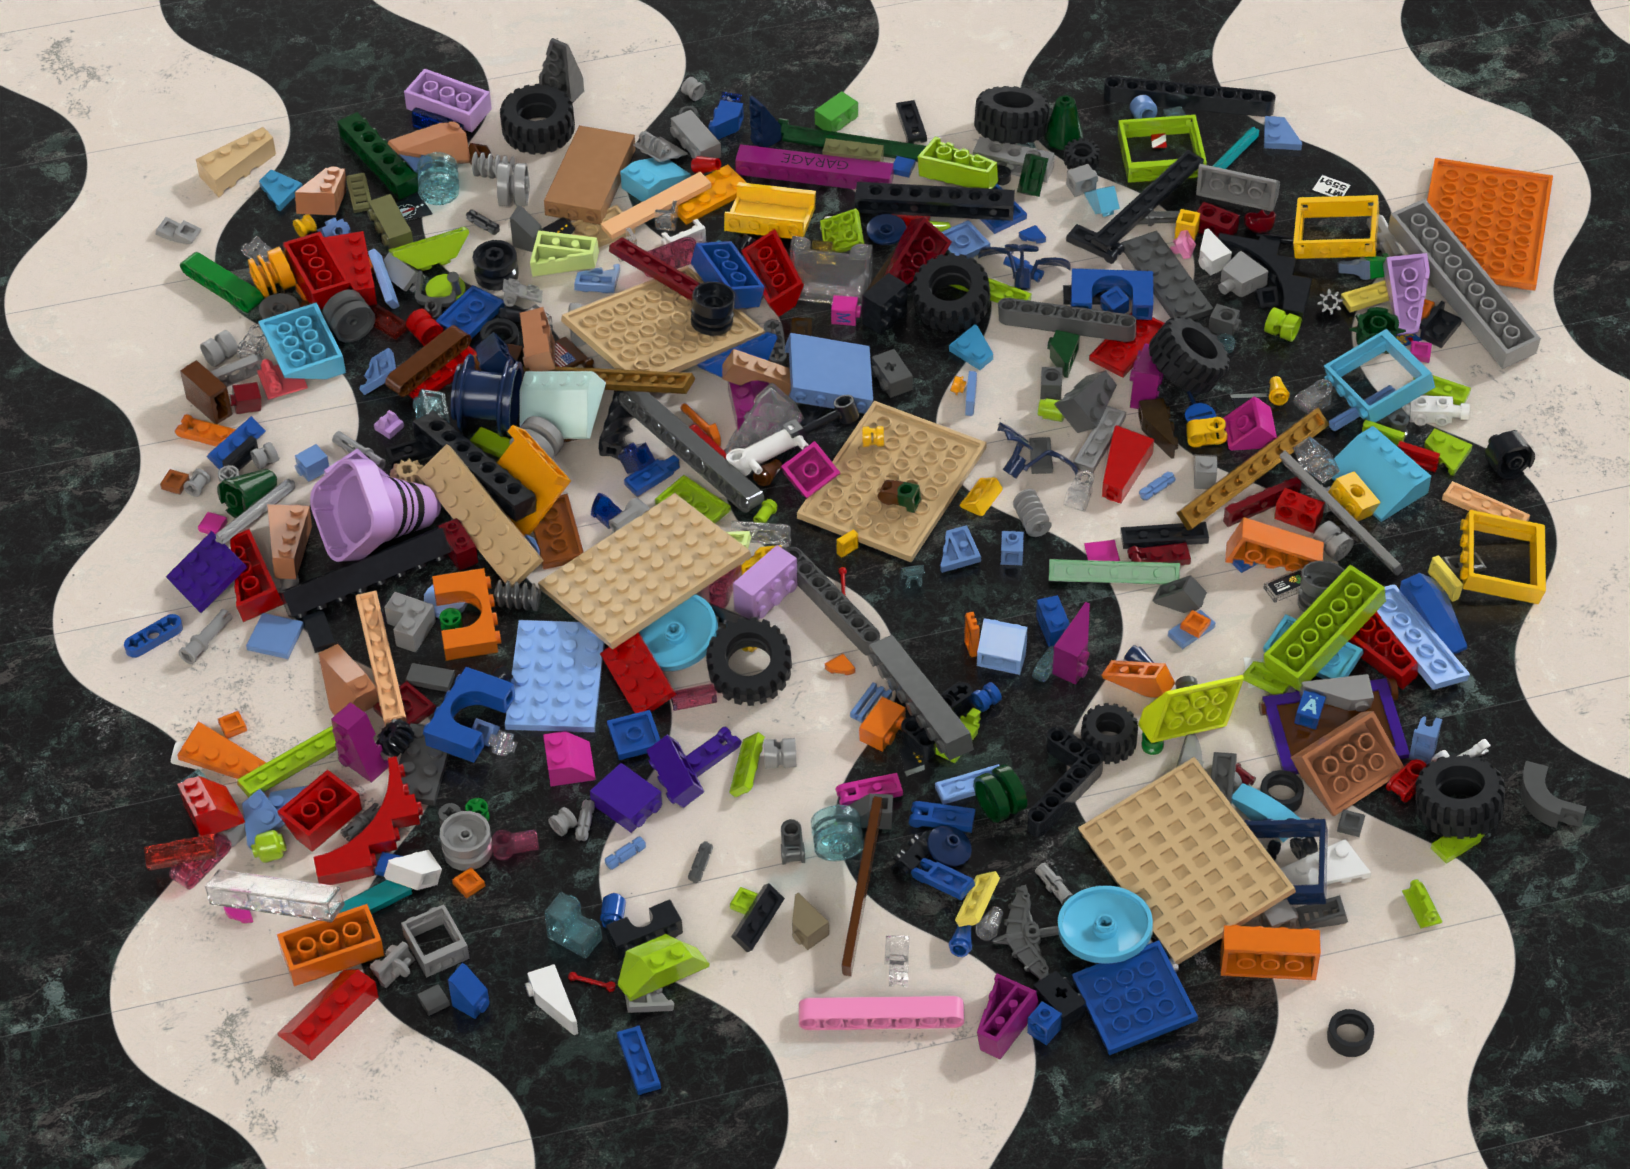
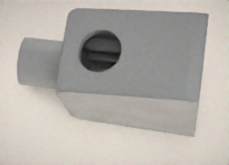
M1240 251L1223 267L1221 283L1218 285V288L1222 294L1232 291L1237 296L1244 297L1256 289L1267 285L1268 270Z

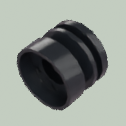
M705 282L695 287L692 293L690 320L692 327L696 331L709 336H718L731 330L734 317L733 310L735 308V292L732 288L720 282Z

